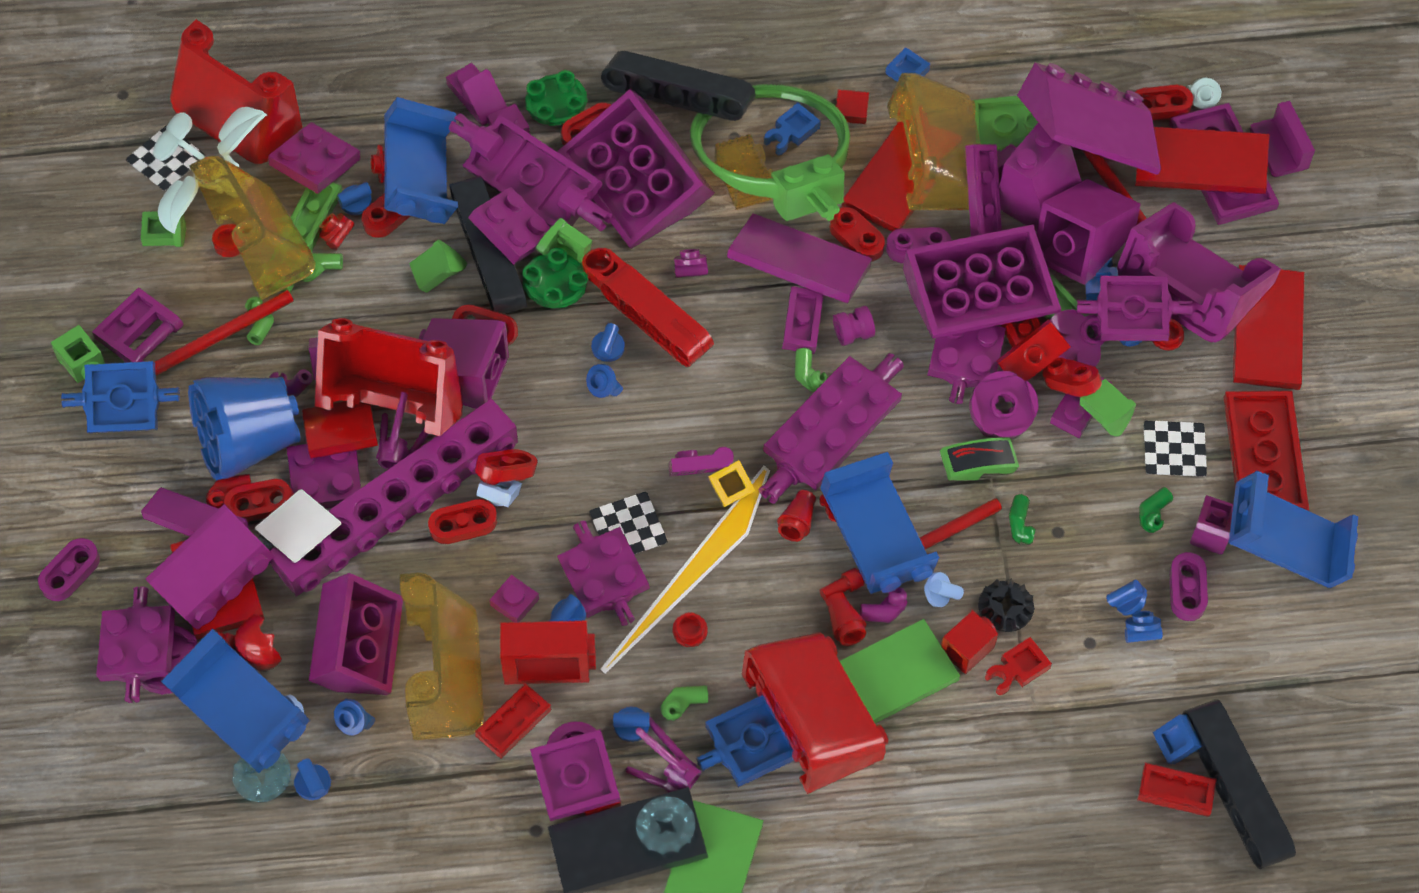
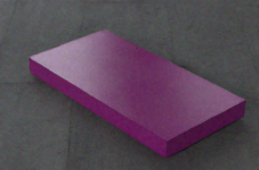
M1229 103L1170 118L1169 122L1170 128L1243 132ZM1268 179L1266 194L1201 190L1218 225L1277 210L1279 201Z
M752 213L730 245L727 253V258L847 304L868 272L872 262L870 257Z

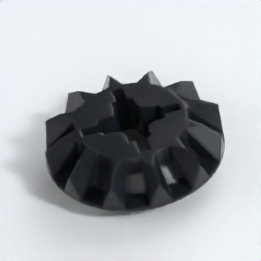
M1012 578L1007 581L996 579L989 586H985L978 601L981 617L988 618L996 630L1003 632H1013L1025 627L1030 622L1035 609L1033 595H1030L1026 590L1025 584L1019 585ZM1010 595L1011 604L1016 606H1011L1009 611H1007V615H1003V605L997 602H1003L1004 597Z

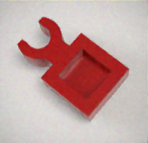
M1029 637L1002 654L1001 662L1004 666H991L986 672L985 679L989 681L993 677H1001L1004 682L997 686L996 693L1003 695L1009 691L1014 680H1017L1021 687H1024L1050 670L1052 663L1034 640Z

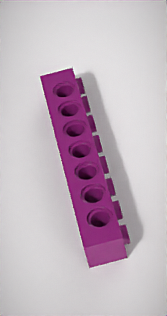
M491 398L452 425L441 436H436L328 510L341 522V525L298 562L294 563L276 547L270 550L275 556L270 561L273 570L296 597L303 592L313 590L319 585L321 579L331 572L342 570L354 556L360 552L369 551L387 533L398 531L410 517L416 513L425 512L436 499L445 493L450 494L454 492L461 482L472 474L477 475L475 473V466L480 454L514 449L518 443L516 425ZM478 439L486 440V442L482 444L473 443ZM450 458L460 459L455 463L446 462ZM423 477H430V478H432V479H431L430 481H428V482H419V481H418L419 479H421V478H423ZM396 496L404 497L401 501H390ZM369 515L376 516V518L371 521L362 520L364 517ZM339 535L348 536L346 539L342 541L334 540V538ZM312 554L320 555V556H319L317 559H315V560H312V561L305 560L309 555H312Z

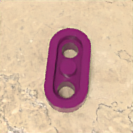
M938 227L897 229L891 232L887 238L886 252L893 261L904 263L907 249L937 244L931 240L940 241L938 243L952 241L947 231ZM899 241H906V242H908V243H907V244H901V243H899Z
M85 538L74 539L41 571L38 577V585L47 599L52 601L67 599L91 575L100 562V555L96 545ZM81 557H88L84 563H77ZM58 582L64 583L60 588H53Z
M1184 552L1173 559L1169 570L1170 605L1173 613L1178 618L1184 621H1195L1204 614L1208 604L1207 569L1204 560L1195 553ZM1181 571H1188L1192 576L1185 577ZM1189 602L1194 608L1188 609L1182 603Z

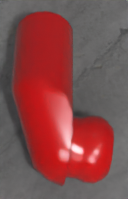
M250 474L217 480L206 495L207 505L219 509L224 505L225 496L232 488L251 483Z

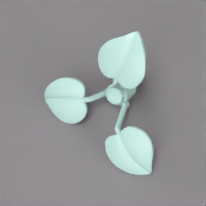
M241 107L233 112L219 133L221 142L217 148L225 161L217 160L216 162L211 161L182 140L192 127V119L189 115L178 113L170 120L166 131L160 135L153 149L154 157L159 161H164L180 145L211 167L209 170L211 181L187 176L183 182L178 180L169 187L158 207L159 220L168 231L175 234L178 221L194 199L199 185L214 188L218 192L223 189L232 196H237L243 191L248 182V175L238 169L239 164L233 161L229 153L267 116L266 113L250 107Z

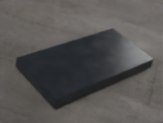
M689 787L548 826L564 893H585L708 858Z

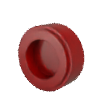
M222 225L212 235L214 249L223 257L237 256L246 247L245 234L237 225Z

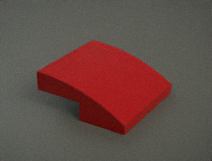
M347 401L333 403L331 410L320 407L302 409L310 459L378 446L370 404L360 402L352 408L347 406Z

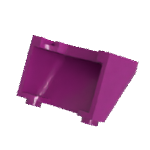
M1173 202L1131 228L1117 266L1118 276H1168V291L1172 301L1192 300L1193 305L1192 315L1172 314L1171 318L1204 340L1218 342L1237 326L1273 286L1281 268L1264 258L1251 260L1245 266L1244 271L1237 268L1192 239L1196 228L1195 219L1189 211Z

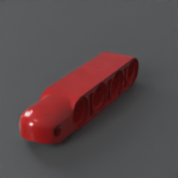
M596 248L586 253L583 257L582 268L587 273L588 280L601 290L604 297L683 366L690 367L714 346L711 335L703 326L635 268L625 263L613 251L607 248Z

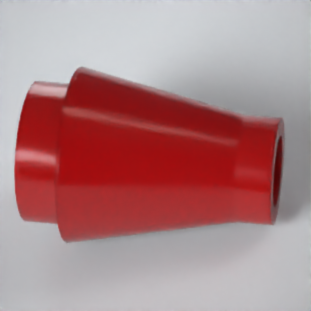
M799 490L796 497L778 518V532L783 538L798 542L810 533L813 509L816 502V496L812 492Z
M838 592L830 595L826 599V605L829 610L835 640L840 641L843 646H852L859 643L866 636V622L850 604L844 593Z

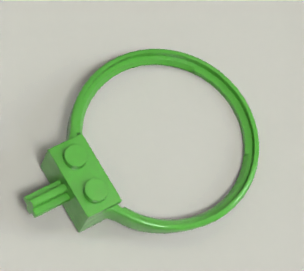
M784 85L753 86L756 93L755 98L789 99L817 109L832 122L838 137V147L833 157L828 154L771 172L772 178L769 179L736 174L713 163L705 154L701 143L702 131L712 116L702 113L696 114L690 129L691 146L698 159L725 183L747 194L773 198L775 209L785 221L818 212L822 218L831 221L834 219V214L839 213L840 208L838 204L844 201L845 172L842 168L849 153L850 130L844 115L831 102L813 92Z

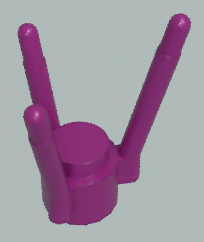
M407 392L401 393L391 436L388 437V440V414H382L379 448L376 459H378L377 463L387 470L419 449L429 435L424 433V427L410 450L407 448V441L398 437L405 411Z
M649 717L652 731L676 757L670 754L643 729L637 728L636 734L669 763L663 772V775L667 777V781L630 766L626 767L625 771L639 779L663 788L668 793L687 787L691 789L700 777L701 771L696 768L697 765L686 757L662 728Z

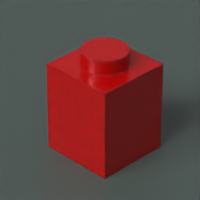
M972 610L943 636L941 646L951 662L966 675L995 648L998 633L988 618L980 617Z

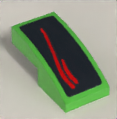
M988 438L946 446L940 450L948 480H979L983 474H1013L1019 468L1010 438Z

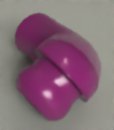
M304 369L298 371L291 380H287V375L283 372L280 376L278 372H274L269 376V378L283 377L287 387V395H294L295 397L299 396L313 381L311 373Z
M898 587L888 592V596L879 605L861 603L859 615L864 621L892 622L905 610L907 606V593L903 588Z

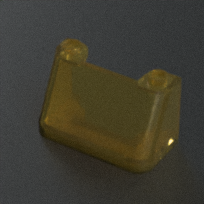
M902 73L887 107L890 118H896L897 121L904 123L912 166L908 177L913 179L915 187L914 193H908L906 196L909 210H969L965 146L981 144L975 121V103L964 92L916 73Z
M208 156L189 165L217 225L224 223L222 219H228L236 223V227L232 232V238L261 300L312 274L316 265L313 255L270 185L218 156Z
M425 573L399 574L400 592L406 608L407 625L419 626L425 634L426 641L432 640L434 671L415 673L408 679L405 687L406 710L413 740L475 734V731L484 722L479 629L476 609L471 603Z

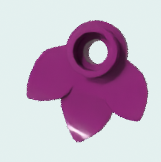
M1067 309L1061 311V313L1054 314L1050 321L1071 346L1059 357L1075 359L1077 362L1095 367L1101 358L1100 346L1105 342L1101 341V325L1097 316L1088 315L1084 317L1082 314H1077V310ZM1088 326L1094 330L1092 338L1087 335L1086 330Z

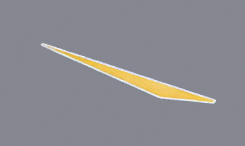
M763 466L751 481L755 491L732 504L602 666L601 671L606 674L748 536L762 496L759 488L766 483L770 473L768 468Z

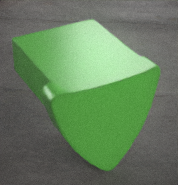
M158 211L142 212L141 242L143 246L175 245V247H183L186 236L184 214L178 221L174 234L161 224Z
M559 218L546 232L535 249L543 255L548 254L553 248L564 249L567 255L572 256L582 265L583 257L591 250L593 240L566 223L564 219Z
M441 240L434 242L432 247L409 263L419 290L426 293L448 277L457 275L467 266L464 258Z
M1106 379L1102 381L1101 387L1095 393L1080 397V405L1113 436H1120L1124 432L1136 407V403L1132 399H1127Z

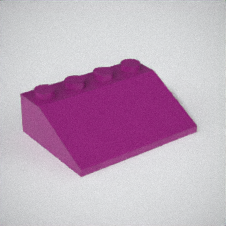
M1037 62L1034 63L1017 96L1052 140L1157 175L1159 174L1161 166L1152 116L1149 109L1142 103L1143 98L1139 94L1131 90H1126L1125 93L1120 92L1116 87L1105 81H1101L1100 84L1094 83L1089 77L1079 72H1075L1074 75L1068 74L1063 68L1053 63H1049L1047 66Z
M631 89L557 151L602 182L603 185L593 197V200L598 206L612 213L610 223L631 249L690 215L715 194L714 190L644 99Z
M1033 224L906 250L903 265L904 275L911 297L932 339L1061 313V306Z

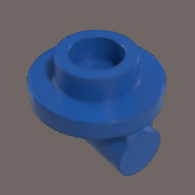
M367 182L349 186L340 194H337L340 207L344 212L351 215L362 214L372 204V191Z
M608 323L605 330L593 338L591 348L592 353L597 359L604 362H612L623 355L625 343L622 336L618 334L619 327L617 325Z
M597 364L588 371L586 378L587 387L595 397L603 398L609 395L615 397L623 391V387L616 380L614 371L608 365Z
M1133 580L1107 594L1106 599L1110 606L1116 607L1122 615L1128 616L1143 609L1146 604L1147 590L1138 580Z
M569 594L566 599L559 601L554 606L549 621H585L586 611L581 601L572 594Z
M1137 611L1132 614V617L1125 620V640L1127 643L1160 640L1163 638L1161 619L1155 617L1153 612Z
M344 699L336 706L334 711V720L337 727L347 735H357L364 729L368 730L375 722V718L367 713L359 702L352 699Z
M626 707L618 713H613V727L617 736L627 742L641 740L642 738L636 734V729L641 728L648 733L650 727L649 712H644L637 707Z
M310 759L300 761L297 764L299 771L294 778L296 792L306 800L322 798L331 787L329 772L323 766L312 764Z

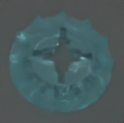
M280 753L278 760L266 769L271 771L265 773L264 785L261 784L256 775H251L257 771L242 757L237 763H234L232 780L238 793L245 799L253 802H266L281 795L287 788L291 778L290 764L284 753Z
M669 796L659 797L648 802L641 809L636 821V830L639 839L648 850L658 851L662 855L665 852H679L682 846L691 841L693 832L696 830L695 818L691 808L684 801ZM674 818L672 824L676 833L666 830L661 834L660 826L656 820L667 823L670 819Z

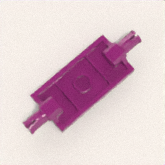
M462 114L455 116V119L459 121V125L454 121L450 123L449 130L470 143V156L462 165L465 170L476 177L481 176L483 182L500 193L512 187L550 227L559 218L564 219L566 223L573 226L577 219L581 217L599 231H603L607 226L603 224L602 220L608 224L611 221L612 213L591 201L603 185L599 179L502 115H499L493 125L488 127H479Z
M888 353L876 368L870 371L849 356L763 446V452L773 458L777 464V471L759 488L760 494L765 499L771 495L768 501L775 504L792 484L797 485L798 483H806L816 491L822 484L824 473L837 469L892 411L902 398V393L888 384L904 368L903 362L898 357L892 362L891 360L895 355Z

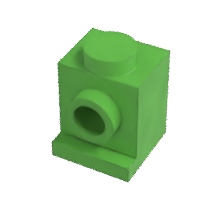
M80 325L50 342L57 360L60 364H63L77 383L85 379L84 365L105 364L101 351Z

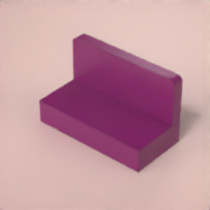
M1290 100L1278 103L1272 119L1251 124V133L1269 134L1268 168L1273 177L1309 169L1315 149Z

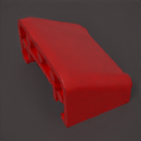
M195 19L183 31L170 95L173 110L177 114L186 113L189 115L193 125L221 142L219 139L221 128L237 109L250 107L263 111L267 116L245 136L233 151L254 164H262L269 161L268 156L303 128L293 82L277 72L262 73L252 83L209 56L208 50L214 44L212 30Z
M345 318L333 319L331 323L318 330L316 407L331 410L333 402L347 401V406L352 408L358 403L363 402L397 410L401 393L407 392L408 396L404 412L416 415V423L423 424L425 422L424 433L441 436L462 417L463 400L453 349L447 346L446 342L441 340L425 341L352 324L351 320Z
M817 632L760 644L745 651L741 675L749 689L756 687L758 696H764L793 748L792 757L795 763L799 762L802 770L805 772V774L799 777V780L807 794L884 759L885 745L889 743L887 734L880 724L876 725L838 660L837 648L830 636L825 637L822 633Z

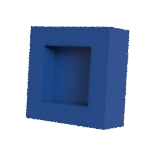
M905 47L886 66V75L911 90L930 71L931 63Z
M1179 714L1152 732L1168 764H1177L1203 747L1187 715Z

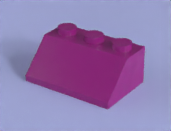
M224 504L145 580L186 621L198 630L203 625L212 621L217 611L229 600L237 597L241 593L243 586L255 575L262 573L275 556Z
M351 573L323 583L308 681L341 693L391 694L404 597Z

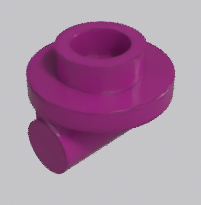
M699 249L681 250L680 256L674 257L675 278L708 275L706 255L700 254Z

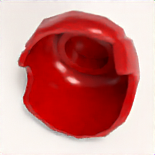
M253 614L237 629L233 644L235 651L255 670L269 671L274 669L281 662L282 658L278 651L273 648L274 634L262 633L260 628L264 619Z

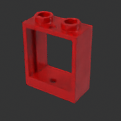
M587 621L500 623V659L504 685L525 683H589V670H596L595 633L588 634Z

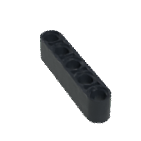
M628 51L617 52L601 72L603 84L614 92L625 94L631 89L646 100L730 121L740 120L756 96L753 86L745 80Z
M477 176L449 184L452 200L458 202L456 212L492 311L506 314L527 308L525 294L515 266L468 218L474 209L490 200L482 177Z
M1218 699L1183 711L1182 715L1188 716L1203 746L1196 751L1209 777L1217 779L1215 788L1255 866L1261 870L1294 857L1296 850L1293 839L1223 704Z

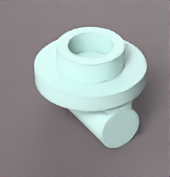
M1200 78L1192 85H1187V88L1193 95V105L1199 109L1214 107L1221 98L1220 85L1211 78Z

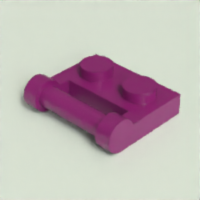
M138 287L92 331L94 339L123 359L125 363L144 362L143 360L172 332L177 333L184 324L175 313ZM157 319L163 322L134 351L129 348Z
M719 447L712 455L698 456L697 450L679 451L675 454V458H672L668 463L669 477L717 472L732 464L734 460L733 452L728 447Z

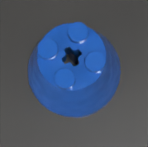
M204 377L193 380L194 384L189 385L188 397L193 427H197L198 437L203 447L200 452L204 463L216 481L231 478L293 443L300 442L299 428L294 422V416L299 414L298 404L294 395H287V387L283 377Z

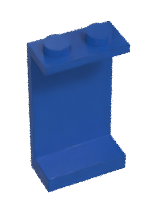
M396 97L384 115L385 210L397 212L404 216L409 215L425 219L432 223L445 224L458 208L457 201L447 199L446 136L450 132V123L452 121L456 123L455 112Z
M888 452L825 472L821 484V491L870 594L881 590L883 593L891 592L897 589L901 583L910 580L919 582L927 579L933 574L939 559L937 552L926 553L889 475L893 461Z
M1258 470L1236 482L1229 544L1328 588H1332L1352 578L1355 569V546L1358 539V516L1352 514L1334 523L1267 492L1269 475Z
M213 629L161 681L258 773L264 768L271 767L280 757V751L289 742L297 740L304 733L306 724L310 721L300 708L294 706Z

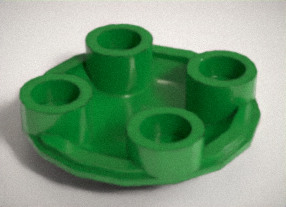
M568 70L560 71L558 74L546 75L539 80H532L526 87V110L532 119L544 125H563L568 119L583 112L588 101L586 89L579 80L575 79L573 72Z
M553 248L548 254L535 257L524 267L522 272L523 288L528 297L538 305L551 309L565 308L575 304L584 295L588 285V275L583 271L581 263L572 256L567 255V252L561 248Z

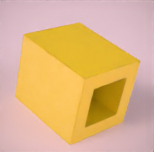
M740 460L708 476L723 507L755 491Z

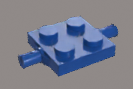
M153 361L84 365L85 383L82 393H62L61 399L69 400L61 401L63 408L83 406L87 418V433L90 434L158 430L157 410L160 402L180 401L179 395H167L180 394L179 387L159 388L156 382L155 362Z
M763 695L706 721V729L714 742V750L696 757L701 771L721 762L729 769L738 787L794 761L792 757L793 748Z

